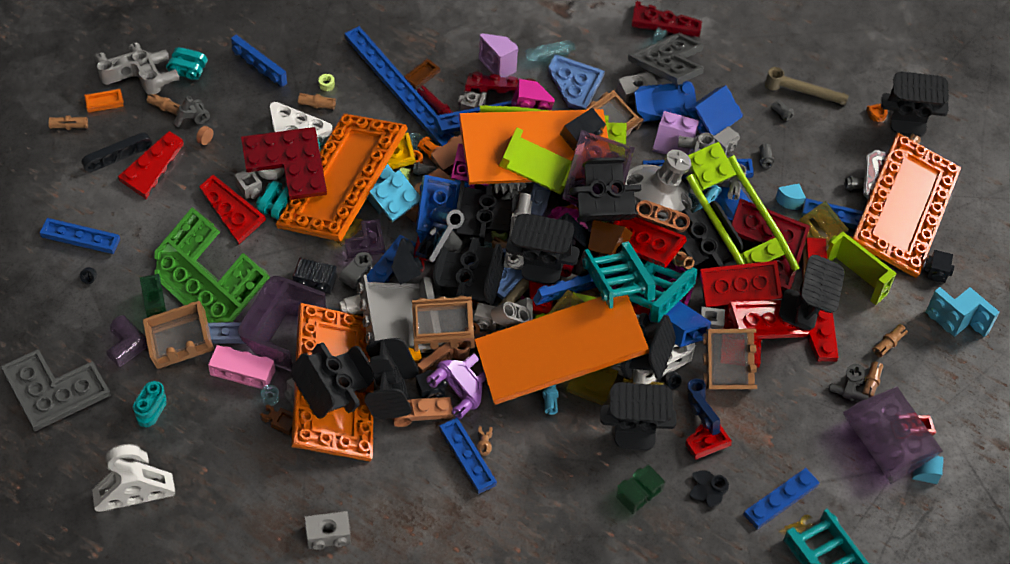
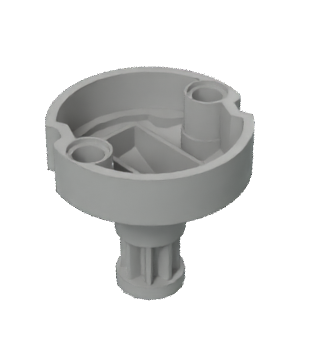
M671 150L667 153L662 166L639 165L627 173L624 178V184H640L642 189L634 193L635 210L637 204L643 200L679 212L686 208L691 210L692 200L688 197L687 186L681 180L683 174L691 167V160L686 153L680 150ZM646 206L639 208L641 214L646 215L650 212ZM664 212L657 214L658 219L661 221H665L668 218ZM677 219L675 221L676 225L680 227L683 220Z

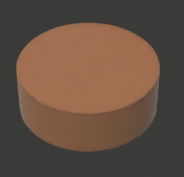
M207 126L201 127L196 136L197 142L207 145L212 140L213 129Z

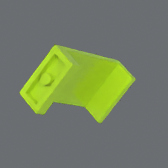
M517 127L499 166L560 195L564 188L568 190L572 179L569 177L571 173L575 174L579 165L576 163L578 156L575 155L572 161L525 140L521 138L524 130Z
M842 232L838 236L834 235L828 243L827 259L832 261L837 258L874 287L875 290L870 301L877 305L888 295L897 273L846 233Z

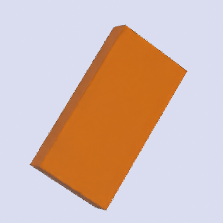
M121 89L84 95L88 113L124 106Z

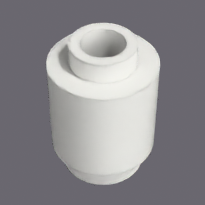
M360 294L344 298L343 301H340V311L354 315L363 314V311L360 310Z

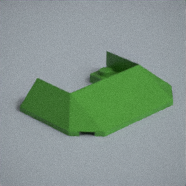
M192 207L155 250L156 270L154 278L184 306L200 301L206 311L208 323H231L268 281L270 276L266 270L259 267L244 253L240 255L220 280L212 275L197 259L220 231L211 221Z

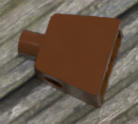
M593 220L588 249L597 257L617 254L619 251H622V243L629 242L633 232L624 226ZM601 264L598 266L604 268L606 267V264Z

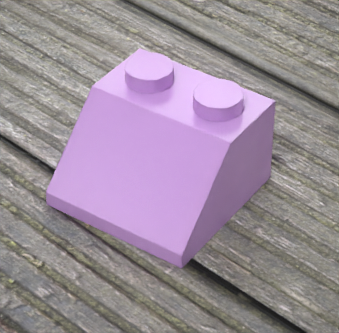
M482 33L479 40V60L492 74L500 75V77L506 78L515 73L518 55L517 45L508 37Z
M664 111L652 151L667 155L671 150H680L689 155L691 149L678 147L679 136L695 138L699 120Z

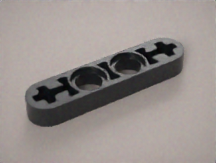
M139 133L86 155L81 163L87 172H93L147 150L151 147L152 140L147 133Z

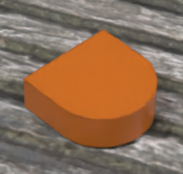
M881 104L870 105L866 109L869 117L875 122L884 121L888 114V111L883 109Z

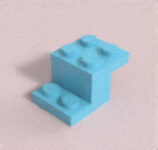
M387 163L374 187L369 191L367 200L379 214L384 212L390 221L394 222L419 204L420 195L400 170L394 172Z
M939 287L935 290L926 309L929 317L939 323L946 332H949L954 337L968 325L985 337L989 334L1000 313L971 287L956 299Z

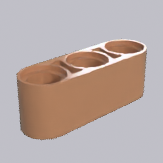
M647 200L640 201L636 206V212L639 214L637 215L638 218L671 231L682 233L687 230L690 224V219L686 214ZM646 206L650 212L646 215L641 214L639 208ZM664 212L668 218L665 221H661L658 219L657 214ZM683 219L686 225L678 227L675 221Z

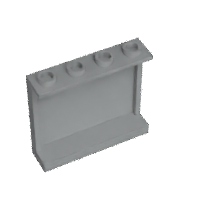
M363 275L361 281L357 284V293L360 294L361 298L360 310L363 311V327H366V344L382 339L401 338L408 348H414L412 300L419 298L435 299L431 277H423L420 284L403 283L400 285L399 283L368 282L367 276ZM437 311L418 312L419 334L442 333ZM430 343L419 344L420 353L434 352L430 348Z

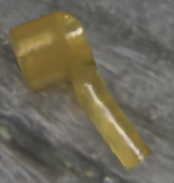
M804 515L800 521L784 526L785 530L803 526L809 529L815 526V524L810 523L806 525V521L813 517Z

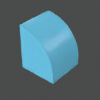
M800 184L778 187L775 199L784 208L799 210L803 208L806 197Z
M927 455L917 458L914 461L913 479L937 484L942 476L944 457Z

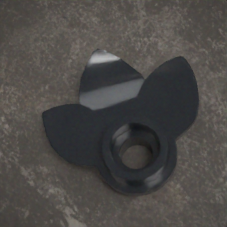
M705 470L692 473V477L697 482V485L691 490L690 497L697 501L706 500L709 507L719 505L722 502L723 495L729 489L728 480L722 475L714 476L711 472ZM719 484L722 488H718L715 485Z

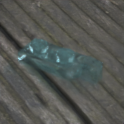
M568 40L536 46L537 48L526 49L525 52L528 61H537L541 56L543 58H550L554 56L553 54L560 53V55L570 54V51L575 50V44Z

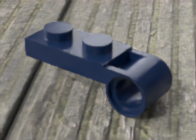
M701 379L690 380L687 384L688 402L691 404L694 415L699 416L703 427L708 429L712 435L720 433V419L706 401L705 382Z

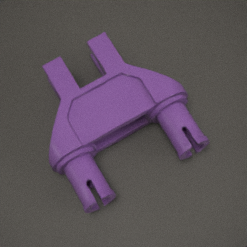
M475 353L464 361L445 360L439 362L437 369L426 378L427 383L434 380L429 384L434 388L445 379L462 401L452 409L453 415L457 411L459 412L455 415L458 419H462L469 410H475L481 402L482 383L486 380L484 370L475 375L470 369L479 360Z

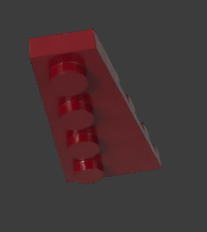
M636 0L632 27L700 37L702 21L685 15L675 16L669 10H665V12L656 10V6L649 5L647 7L641 5L642 2Z
M472 72L468 75L465 91L471 92V88H477L480 92L495 89L498 93L509 92V90H513V93H515L519 79L513 76L504 78L497 74L489 76L483 75L481 72Z

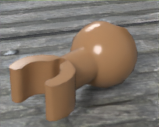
M481 426L478 428V436L481 439L477 443L476 449L480 455L487 456L492 450L491 443L489 442V439L492 437V427H489L486 435H484Z

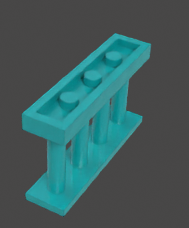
M623 242L622 251H619L617 254L593 258L589 249H585V258H582L583 268L587 269L601 293L602 301L607 303L609 309L613 308L614 297L641 293L647 301L655 300L656 283L630 242ZM617 261L624 262V264L599 268L598 266ZM625 271L630 273L629 275L613 277L606 279L604 276ZM624 283H637V285L612 290L611 286Z
M647 261L644 266L656 283L655 285L667 290L661 292L655 289V298L657 300L653 302L634 294L628 295L629 299L633 303L650 309L651 321L658 323L663 315H666L696 285V268L692 267L683 273H679ZM658 272L676 279V281L671 283L654 276V274ZM625 283L622 287L619 288L637 285V283Z
M828 508L823 511L820 518L822 522L802 533L797 532L792 527L786 531L783 539L800 564H821L818 561V557L839 545L846 553V556L832 564H869L841 527L837 517L831 514ZM828 529L834 539L814 550L807 546L805 543L807 539Z

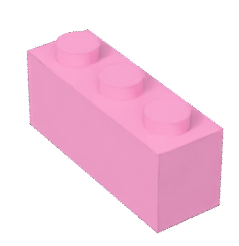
M217 345L208 364L211 376L266 391L275 373L274 360L265 356H255L247 351H237L228 346L222 347Z

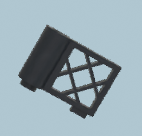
M443 206L433 210V224L415 253L416 257L430 262L435 261L452 229H457L463 225L464 215L460 210Z

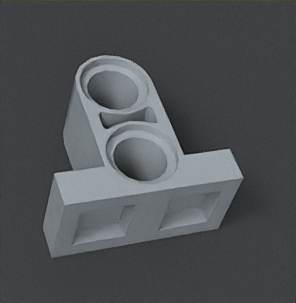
M525 298L516 303L507 301L491 310V318L495 323L508 328L533 320V300Z

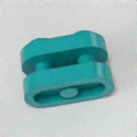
M177 47L174 49L172 58L169 59L166 68L168 71L176 69L179 76L187 77L191 80L199 79L208 59L201 52Z
M277 181L268 183L264 195L260 196L257 200L256 207H258V211L266 215L271 210V217L279 219L290 201L287 186L282 190V183Z
M148 382L133 404L136 421L142 427H150L155 424L167 404L164 387L160 382Z

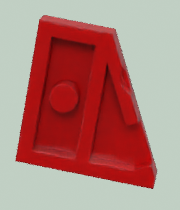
M700 424L696 432L686 439L685 445L696 460L730 447L732 441L721 424L720 433L712 435L708 429H705Z

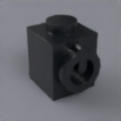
M934 250L932 256L928 255L924 271L928 272L927 278L945 283L948 276H952L954 271V265H952L953 254Z
M427 370L422 374L416 375V387L421 399L442 398L445 396V387H448L445 379L435 388L429 385L434 380H431L429 383L426 381V378L435 370Z

